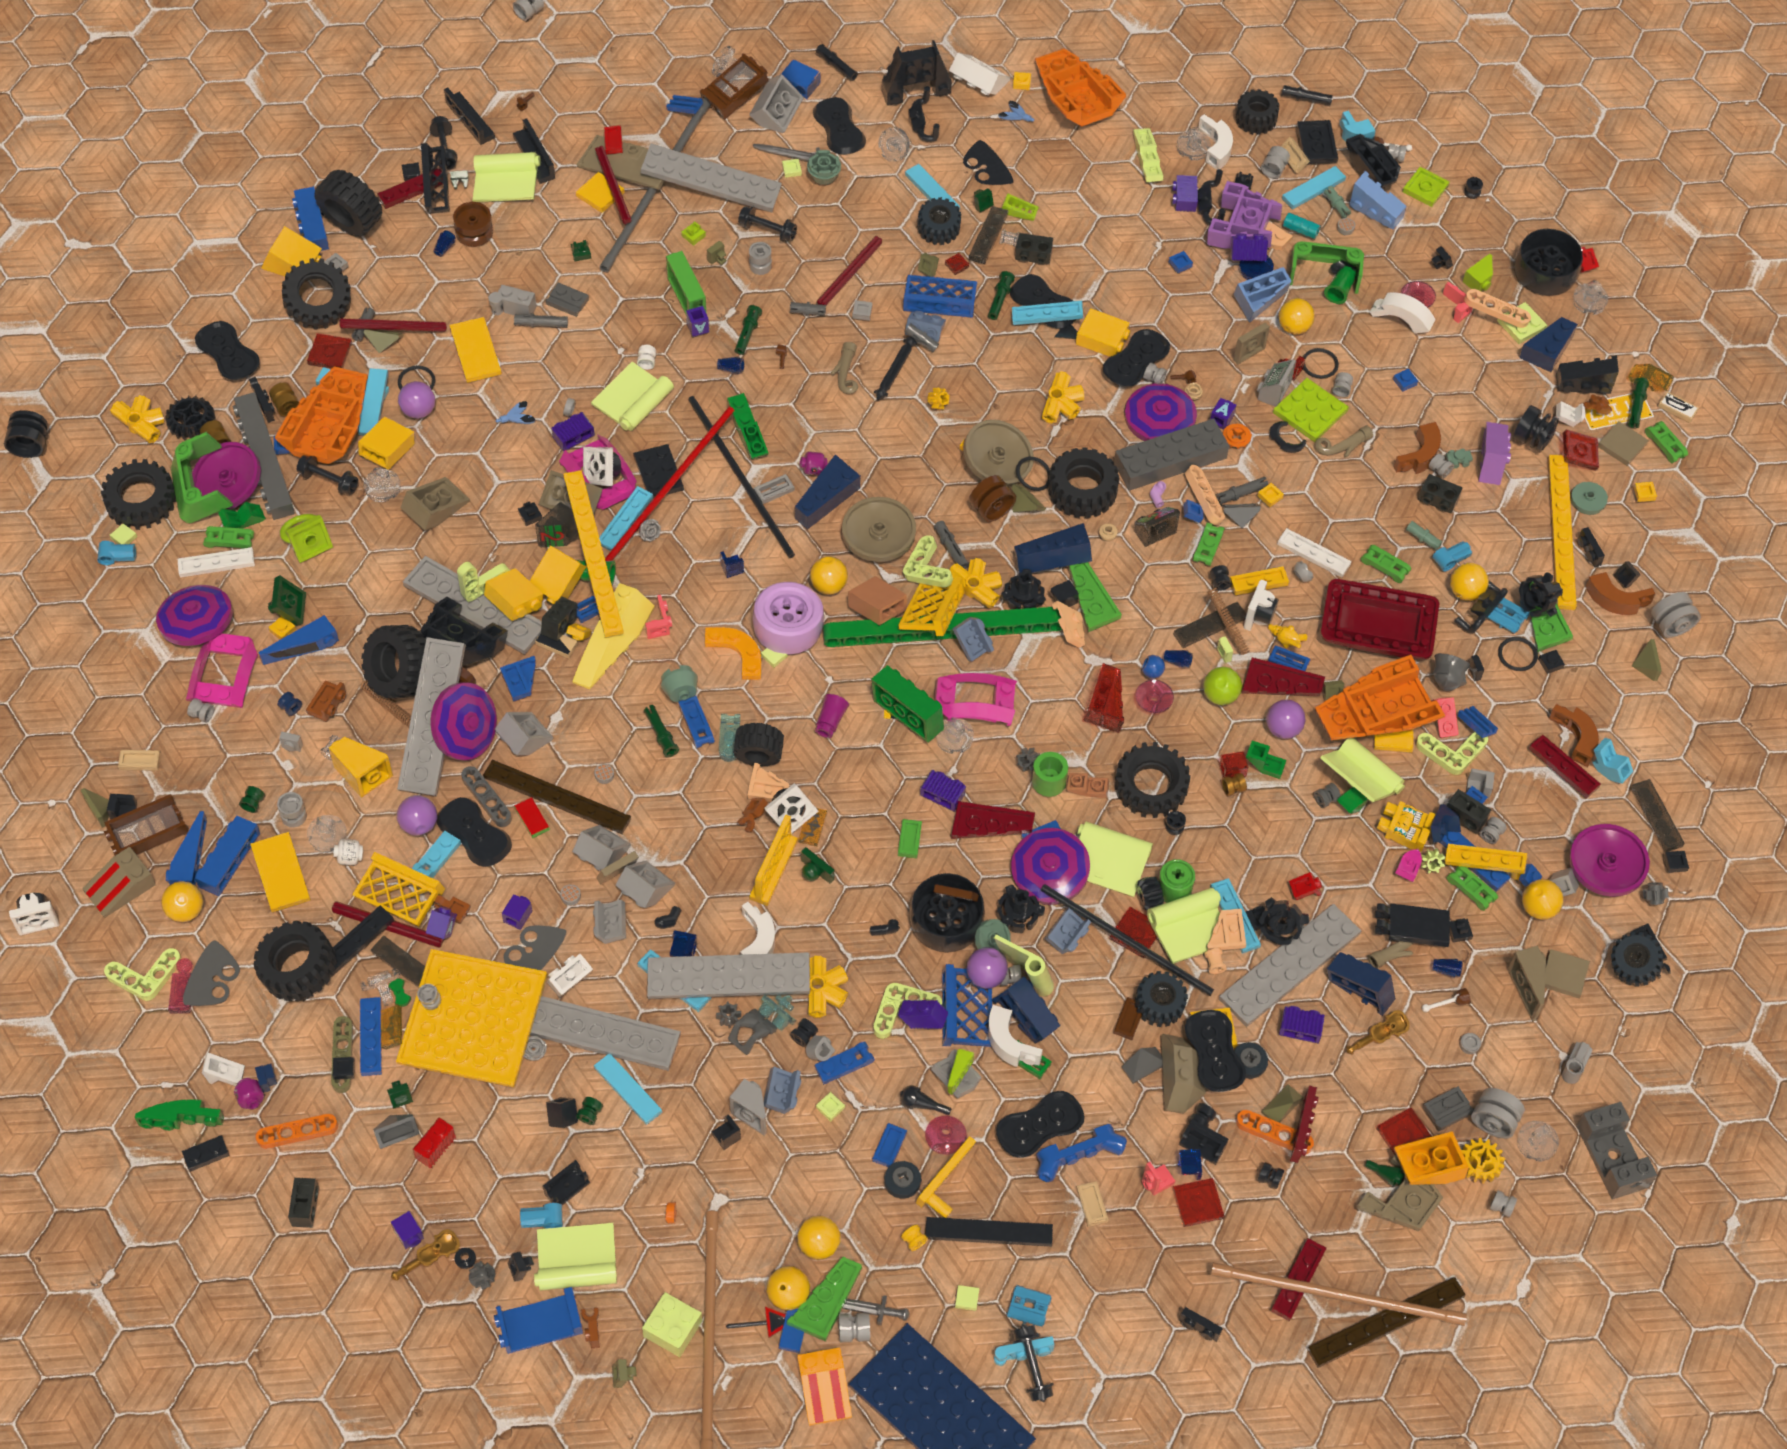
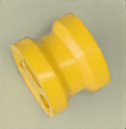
M919 1225L910 1227L901 1236L902 1240L909 1244L908 1248L910 1251L919 1249L928 1240L927 1236L920 1232L921 1228Z

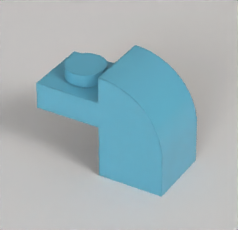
M1349 111L1342 113L1340 127L1343 133L1341 138L1345 142L1346 139L1358 134H1362L1370 139L1375 136L1376 130L1369 119L1356 122Z
M1604 738L1594 749L1596 759L1593 765L1607 779L1622 784L1633 773L1629 757L1616 754L1611 739Z

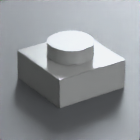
M337 253L324 261L328 265L330 261L333 262L336 269L340 267L342 271L349 267L348 262Z
M855 300L852 318L870 321L873 302Z
M281 732L279 739L282 748L288 751L295 750L301 752L303 744L300 735Z

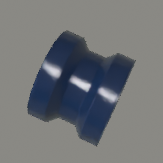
M291 692L284 693L277 703L278 707L285 709V713L289 716L295 715L302 707V701L295 698Z

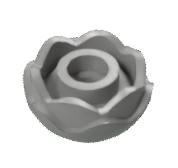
M648 519L640 525L639 533L644 541H653L660 536L661 526L657 520Z
M1303 561L1297 562L1294 567L1296 576L1302 582L1312 581L1313 573L1308 570L1307 564L1303 563Z
M538 1036L529 1037L524 1057L531 1061L541 1059L546 1053L547 1046L545 1041Z

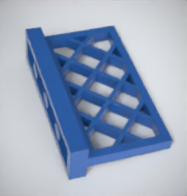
M908 275L903 311H921L932 314L973 317L977 281ZM911 281L919 282L920 284L914 286ZM935 283L937 285L932 288L929 284ZM947 285H953L954 287L951 288V289H949V288L946 287V286H947ZM925 287L927 291L922 292L919 289ZM964 287H973L968 291L964 289ZM943 289L945 292L939 294L937 290ZM959 290L962 294L957 296L954 292Z
M946 964L942 971V1007L948 1011V1016L942 1028V1046L951 1047L952 1044L992 1047L989 1037L988 1040H980L975 1035L981 1029L988 1035L989 1016L992 1009V988L986 991L984 988H980L972 983L978 989L972 995L965 988L972 983L967 974V969L954 968L952 964ZM956 974L964 975L968 981L962 985L956 979ZM960 991L969 998L964 1003L957 998V994ZM980 993L987 998V1002L983 1005L975 998ZM970 1001L979 1008L974 1013L966 1007ZM961 1009L969 1016L964 1022L957 1017V1012ZM980 1011L987 1016V1021L984 1023L976 1017ZM971 1019L979 1026L974 1032L965 1025ZM963 1028L969 1036L967 1038H957V1031Z

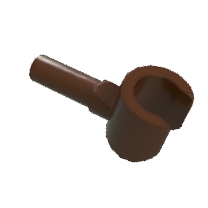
M532 92L524 98L518 97V104L516 106L521 111L525 110L528 106L527 101L535 96V94Z
M778 344L776 354L781 355L780 369H784L787 347Z
M1188 370L1182 375H1171V379H1186L1188 384L1196 383V375L1192 370Z

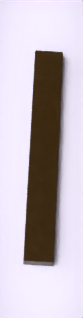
M491 760L483 774V777L487 780L622 835L631 821V816L495 760Z
M1453 1277L1403 1302L1442 1309L1465 1298L1466 1294L1457 1279ZM1386 1309L1309 1346L1307 1350L1317 1368L1423 1317Z

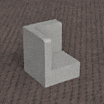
M1471 769L1466 793L1471 786H1474L1489 798L1493 790L1495 773Z
M1572 868L1555 872L1550 881L1560 887L1563 896L1575 893L1579 887Z

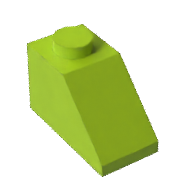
M1488 254L1466 270L1463 283L1470 289L1482 292L1491 286L1493 276L1492 255Z

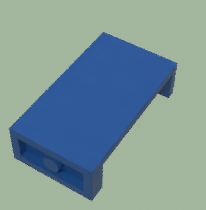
M572 1287L565 1288V1295L518 1308L502 1311L501 1307L497 1306L498 1314L494 1315L496 1328L501 1327L502 1334L498 1335L501 1348L505 1347L507 1354L583 1334Z

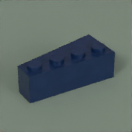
M835 454L795 505V519L808 530L860 489L861 476Z
M1084 523L1014 546L1019 573H1022L1023 569L1037 572L1092 561L1091 545Z

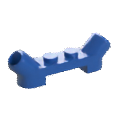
M1106 1124L1095 1128L1091 1139L1059 1151L1057 1145L1053 1144L1036 1154L1040 1162L1037 1175L1045 1182H1052L1060 1166L1075 1164L1083 1157H1093L1102 1150L1119 1156L1123 1154L1127 1139L1116 1134L1111 1124Z

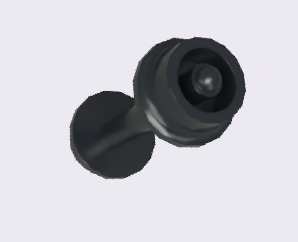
M437 116L432 119L429 129L433 136L439 137L440 145L446 148L447 170L455 167L458 158L454 150L448 149L446 136L452 131V124L446 117ZM441 152L435 154L436 161L441 157Z
M744 206L739 213L738 222L744 225L746 229H749L752 223H756L781 232L780 240L782 242L785 240L792 242L797 235V225L792 223L790 219H787L783 225L757 217L755 216L756 208L754 206L750 208Z
M303 455L297 463L296 470L302 474L303 478L308 479L313 473L338 483V492L340 494L346 493L351 495L358 486L359 480L351 471H346L341 477L317 467V457L314 455Z
M1022 1324L1020 1329L1013 1331L1014 1340L1012 1342L1013 1344L1023 1342L1035 1387L1027 1389L1026 1393L1030 1394L1032 1402L1040 1400L1044 1403L1046 1398L1054 1396L1052 1389L1054 1382L1043 1384L1031 1339L1041 1335L1037 1333L1034 1325L1027 1327Z

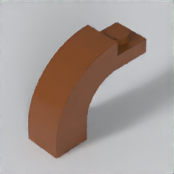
M1436 422L1418 427L1416 438L1421 449L1413 453L1397 456L1394 463L1396 473L1413 469L1415 474H1418L1429 468V463L1438 454L1441 444V434Z
M1607 572L1589 576L1585 586L1591 598L1600 607L1620 615L1637 614L1640 606L1646 607L1650 605L1655 596L1653 588L1637 592L1621 591L1612 584Z
M1556 704L1549 719L1566 727L1575 735L1577 746L1573 751L1571 759L1588 768L1595 754L1594 749L1599 743L1597 728L1593 720L1578 707L1572 712L1566 707Z

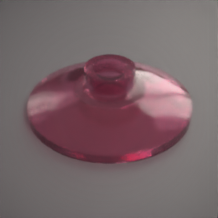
M1422 281L1409 282L1401 290V294L1417 299L1427 308L1432 306L1436 299L1434 289Z
M1160 680L1145 681L1140 684L1136 691L1138 705L1150 713H1161L1168 710L1174 700V694L1170 686Z
M948 1115L934 1118L928 1124L925 1131L928 1146L936 1153L943 1155L956 1153L966 1141L967 1136L963 1123L957 1118ZM949 1130L950 1133L944 1134L942 1131Z

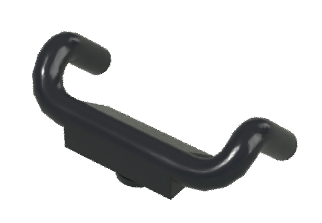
M925 86L923 98L915 100L912 107L908 110L913 130L918 133L919 138L925 142H934L939 137L940 125H933L932 135L924 133L926 121L922 105L926 104L930 99V87Z
M1221 169L1216 171L1214 180L1204 182L1201 188L1198 189L1199 213L1202 214L1203 220L1208 225L1212 222V218L1209 216L1212 208L1211 187H1216L1220 184L1223 175ZM1225 209L1219 210L1217 219L1224 221Z
M1489 581L1486 592L1479 595V600L1470 609L1479 616L1470 626L1459 616L1454 622L1466 632L1475 633L1507 595L1508 590L1506 588L1499 589Z

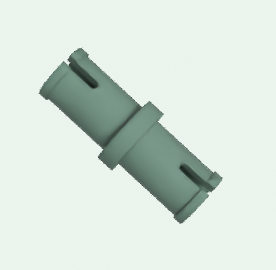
M1333 186L1328 187L1330 192L1325 189L1324 194L1331 201V206L1336 208L1342 218H1347L1344 211L1350 215L1351 210L1344 203V198L1338 195Z
M1411 521L1406 528V531H1409L1419 539L1418 541L1426 543L1435 551L1443 543L1442 540L1432 535L1430 530H1425L1414 521Z

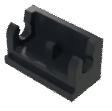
M1192 1119L1179 1145L1216 1165L1226 1149L1229 1139Z
M575 1160L543 1185L544 1195L551 1203L564 1205L588 1186L590 1181L587 1173L581 1170L579 1163Z

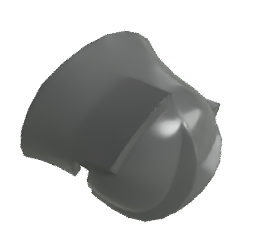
M1438 653L1434 655L1435 669L1433 675L1435 682L1441 690H1455L1467 683L1465 672L1470 667L1467 661L1449 654Z

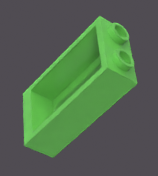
M683 251L667 255V279L685 314L686 310L703 306L706 312V296Z

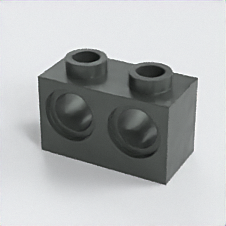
M1019 233L1015 260L1050 265L1054 238Z
M1429 474L1421 488L1418 500L1452 514L1463 487Z
M561 596L542 617L541 634L558 641L567 631L568 626L577 620L578 603Z
M1459 789L1447 803V807L1459 816L1460 824L1475 834H1478L1487 822L1491 812L1490 808Z
M294 1177L288 1214L292 1227L313 1228L319 1192L315 1178Z

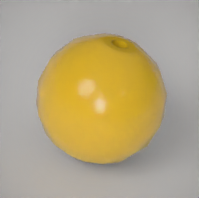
M1294 298L1288 300L1279 311V323L1290 334L1298 335L1305 333L1311 328L1315 320L1313 307L1304 299Z
M836 557L820 558L811 567V584L822 594L838 593L847 583V568Z
M1475 563L1459 565L1450 577V587L1454 595L1461 600L1473 601L1479 599V595L1485 593L1489 585V577L1485 569Z
M1537 879L1525 888L1522 894V903L1525 911L1533 918L1548 920L1555 917L1561 911L1563 893L1554 882L1547 879Z
M185 881L175 882L168 886L161 898L163 912L168 918L177 922L191 921L197 917L202 910L204 902L199 888L191 882Z
M813 1216L804 1221L797 1233V1242L801 1251L807 1257L815 1260L826 1259L832 1256L841 1242L840 1231L837 1224L830 1218Z
M784 1266L770 1275L766 1292L769 1300L775 1307L781 1310L792 1311L806 1302L810 1294V1283L802 1270L794 1266Z

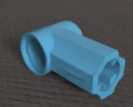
M102 541L99 543L97 561L102 565H112L114 561H135L137 555L135 544H115L111 541Z
M1462 541L1448 549L1442 547L1433 554L1432 558L1446 572L1452 569L1456 563L1472 555L1471 546L1467 542Z
M548 1203L543 1207L521 1208V1228L544 1227L548 1229L562 1227V1205L559 1203Z

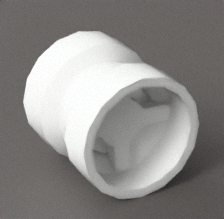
M651 345L640 346L637 365L644 370L654 368L656 349Z

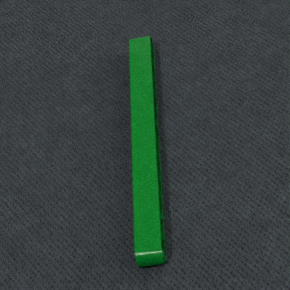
M1053 607L956 613L944 636H936L935 630L899 629L902 617L892 618L881 625L872 620L830 622L823 626L824 644L827 647L956 639L957 637L952 628L969 617L979 618L984 623V630L988 636L1053 632L1063 629L1058 621L1061 616L1057 609H1053Z

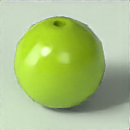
M1217 667L1211 670L1204 678V694L1214 704H1231L1241 694L1242 680L1233 669Z

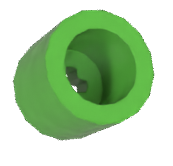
M1045 752L1036 758L1033 767L1032 785L1037 793L1042 796L1053 797L1063 792L1066 787L1068 774L1067 760L1056 752Z
M1173 859L1162 866L1158 881L1162 888L1164 902L1167 903L1192 894L1195 871L1188 862Z

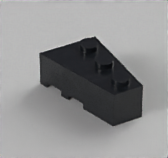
M1617 355L1611 356L1612 359L1606 360L1594 358L1593 362L1583 363V360L1559 364L1556 373L1558 392L1611 394L1619 373Z

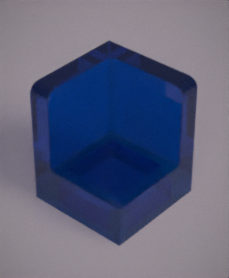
M724 551L720 552V564L726 578L744 573L743 558H739L738 554L726 558Z
M674 930L670 956H694L698 944L697 935Z
M1200 1149L1179 1150L1177 1160L1178 1166H1181V1174H1196V1180H1201L1203 1171Z

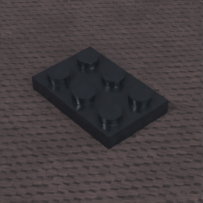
M1297 121L1296 127L1300 147L1310 161L1308 164L1338 163V153L1331 121Z
M668 444L633 453L645 490L652 493L653 498L677 470ZM681 477L666 495L684 490Z

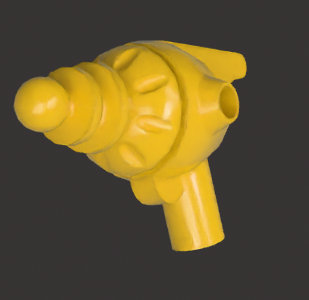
M1270 624L1268 626L1271 633L1277 636V639L1285 648L1289 646L1300 648L1301 641H1306L1308 638L1307 634H1298L1292 625L1281 627Z

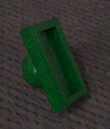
M805 847L801 851V861L805 864L802 868V876L805 880L815 881L822 877L829 884L835 880V870L808 848Z

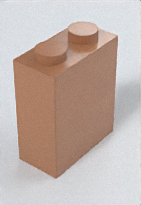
M874 576L848 591V603L850 608L881 625L907 609V594Z

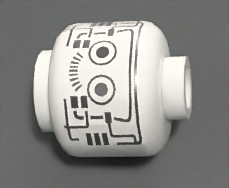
M341 839L338 845H334L333 857H337L339 864L356 865L358 861L362 860L363 845H360L358 840Z

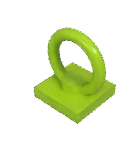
M302 514L295 516L285 522L280 529L281 539L292 545L299 563L333 548L324 521L320 515Z

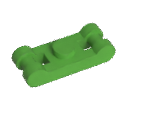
M1659 421L1655 426L1645 428L1647 437L1653 439L1667 455L1670 463L1678 461V458L1688 456L1686 447L1664 422Z
M1209 522L1205 526L1193 561H1201L1205 565L1211 566L1225 527H1215ZM1214 533L1216 534V537L1210 536L1209 534Z
M209 526L206 528L205 534L207 537L204 538L203 545L207 548H213L214 546L241 549L251 548V539L254 537V531L243 528Z
M1370 545L1367 553L1361 557L1362 563L1375 567L1392 577L1397 583H1402L1405 575L1411 571L1409 564L1375 545Z
M1458 866L1454 873L1451 872L1446 877L1450 884L1458 887L1482 911H1485L1491 902L1494 903L1498 899L1497 893L1467 867Z

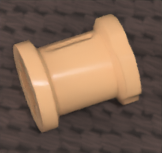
M1213 948L1205 952V957L1208 959L1210 966L1208 969L1210 974H1219L1227 969L1226 965L1223 964L1221 956L1223 952L1220 948Z

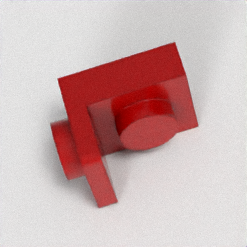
M1581 247L1583 252L1581 273L1598 268L1599 265L1593 247L1589 249Z
M1311 872L1289 881L1296 900L1314 893L1317 896L1322 895L1320 888H1322L1319 877H1315Z

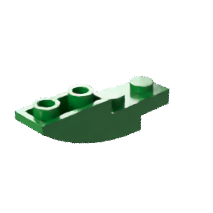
M745 393L727 398L728 405L734 409L732 413L734 425L750 458L755 459L768 455V449L758 423L754 420Z
M192 1099L157 1104L136 1113L134 1117L138 1126L151 1129L152 1127H158L166 1131L180 1129L181 1122L188 1125L202 1123L206 1126L214 1127L216 1125H223L224 1121L221 1109L205 1108L202 1100Z

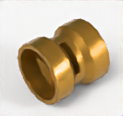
M1237 773L1232 778L1227 776L1221 779L1226 796L1234 795L1237 791L1241 793L1247 790L1246 780L1242 773Z

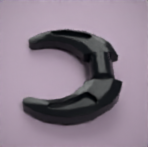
M1279 421L1274 423L1270 428L1269 436L1271 440H1274L1280 446V449L1285 452L1296 453L1305 447L1306 440L1299 444L1286 443L1280 437V428L1287 426L1288 422Z

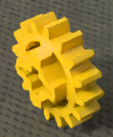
M1479 1138L1477 1143L1472 1139L1469 1145H1464L1461 1151L1469 1166L1467 1178L1473 1176L1474 1182L1481 1179L1482 1184H1484L1487 1178L1490 1182H1493L1495 1177L1498 1178L1500 1176V1171L1504 1169L1505 1157H1500L1503 1151L1496 1150V1143L1490 1145L1489 1139L1484 1143ZM1483 1156V1159H1482V1160H1483V1163H1482V1165H1480V1163H1481L1480 1160H1481V1157Z

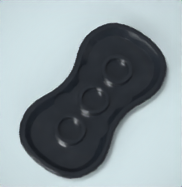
M832 97L824 99L815 105L813 116L824 127L827 133V145L831 151L844 155L855 153L864 148L866 137L854 125L851 106L844 99Z
M1033 274L1020 278L1012 285L1010 291L1011 298L1023 306L1073 301L1052 291L1041 277ZM1077 319L1044 323L1053 328H1065Z
M216 321L201 328L195 335L197 347L215 359L219 372L227 379L233 381L242 380L254 373L260 364L258 354L245 347L239 341L235 328L228 322Z
M1150 329L1139 330L1132 335L1127 347L1123 351L1109 357L1104 362L1103 372L1115 384L1121 387H1131L1142 379L1150 363L1159 361L1167 356L1170 351V343L1156 331Z
M460 797L447 803L437 814V825L442 832L446 831L458 838L463 844L469 859L478 866L489 867L497 864L508 855L512 848L510 836L502 829L491 825L484 818L479 805L469 798Z
M1205 1010L1191 1015L1186 1021L1185 1033L1198 1053V1077L1200 1082L1210 1091L1225 1092L1243 1084L1246 1077V1068L1232 1046V1023L1228 1016L1217 1010Z
M1054 1091L1047 1094L1034 1108L1026 1112L1009 1114L1002 1118L997 1125L996 1135L1001 1146L1008 1154L1017 1158L1028 1157L1034 1154L1047 1140L1056 1136L1069 1135L1079 1130L1084 1123V1112L1073 1095L1065 1091Z

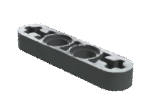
M473 766L464 768L461 773L462 781L497 826H508L512 818L506 805L478 769ZM467 775H474V779L476 782L473 783L471 777H467ZM483 786L486 788V791L484 793H477L476 789ZM490 800H495L497 802V804L494 807H488L486 805L487 802ZM498 811H500L503 817L506 816V819L499 818Z

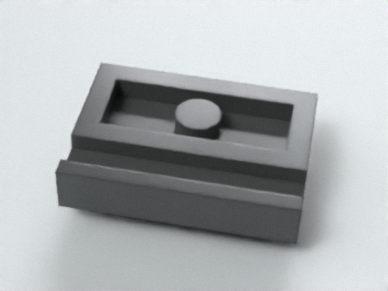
M558 282L550 293V297L546 299V305L577 317L579 311L581 312L589 301V295Z
M1459 1086L1423 1105L1424 1110L1432 1122L1437 1125L1439 1131L1472 1115L1474 1108L1470 1106V1102Z

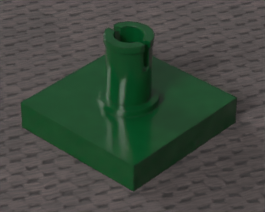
M279 575L274 578L272 601L268 603V609L271 613H278L291 623L299 626L303 624L306 592Z

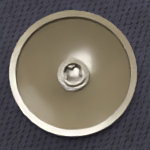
M985 420L976 424L967 434L963 446L965 460L977 477L984 480L989 476L998 475L1004 480L1007 487L1020 483L1016 474L1018 462L1028 456L1034 457L1031 444L1026 436L1015 426L1001 420ZM1027 460L1021 464L1020 475L1023 480L1031 471L1034 460Z
M871 497L857 502L847 511L842 523V535L845 544L855 555L869 561L885 562L902 556L911 548L916 536V522L911 511L897 500L887 497Z

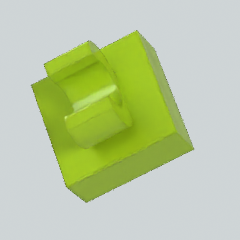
M694 221L681 232V236L694 246L706 237V232Z

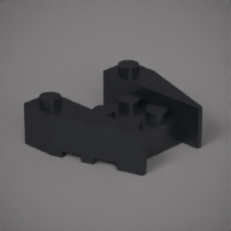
M932 40L931 47L901 52L900 48L896 47L892 63L887 67L888 72L882 78V94L887 106L903 103V91L906 85L930 81L935 97L951 94L952 81L934 40Z
M447 596L435 604L432 613L428 616L427 622L424 623L420 630L424 635L423 638L426 639L434 638L466 644L462 666L498 654L504 649L508 630L493 622L481 630L460 618L462 604Z

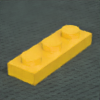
M1284 566L1230 576L1235 596L1255 592L1261 580L1267 581L1265 590L1288 586L1289 584Z

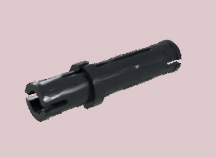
M820 44L817 47L816 53L822 56L826 63L833 65L850 81H854L857 78L858 72L841 60L837 53L830 51L824 44Z
M1284 85L1282 90V96L1330 106L1333 95L1302 89V87L1296 88Z

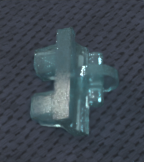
M764 995L762 997L764 1002L758 1011L767 1019L776 1011L779 1015L772 1023L782 1031L789 1023L793 1025L796 1022L784 1010L786 1008L789 1011L794 1009V1006L790 1004L792 1001L790 995L785 997L777 995L775 999L779 1004H776L771 998Z

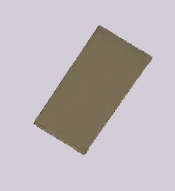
M595 136L578 161L577 167L604 174L595 148L603 146L605 149V137ZM622 142L623 153L607 154L615 178L660 190L665 180L641 173V167L648 152V149L645 147Z

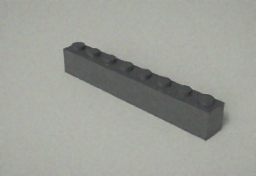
M253 392L235 397V405L232 407L235 416L240 417V419H237L239 429L244 430V433H241L244 444L248 443L249 448L257 455L260 462L261 474L258 486L262 485L263 489H260L262 499H267L268 502L265 503L267 514L271 513L273 520L294 515L293 505L256 394Z

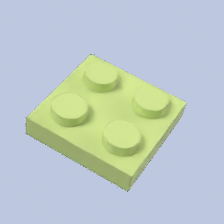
M1526 302L1517 306L1526 310L1531 315V320L1525 328H1520L1497 319V322L1518 344L1536 336L1548 326Z

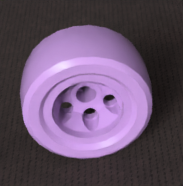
M780 582L768 586L758 595L753 608V628L757 639L763 646L782 654H797L811 648L819 639L824 624V610L821 599L811 588L796 582ZM788 606L790 609L786 610L783 607Z

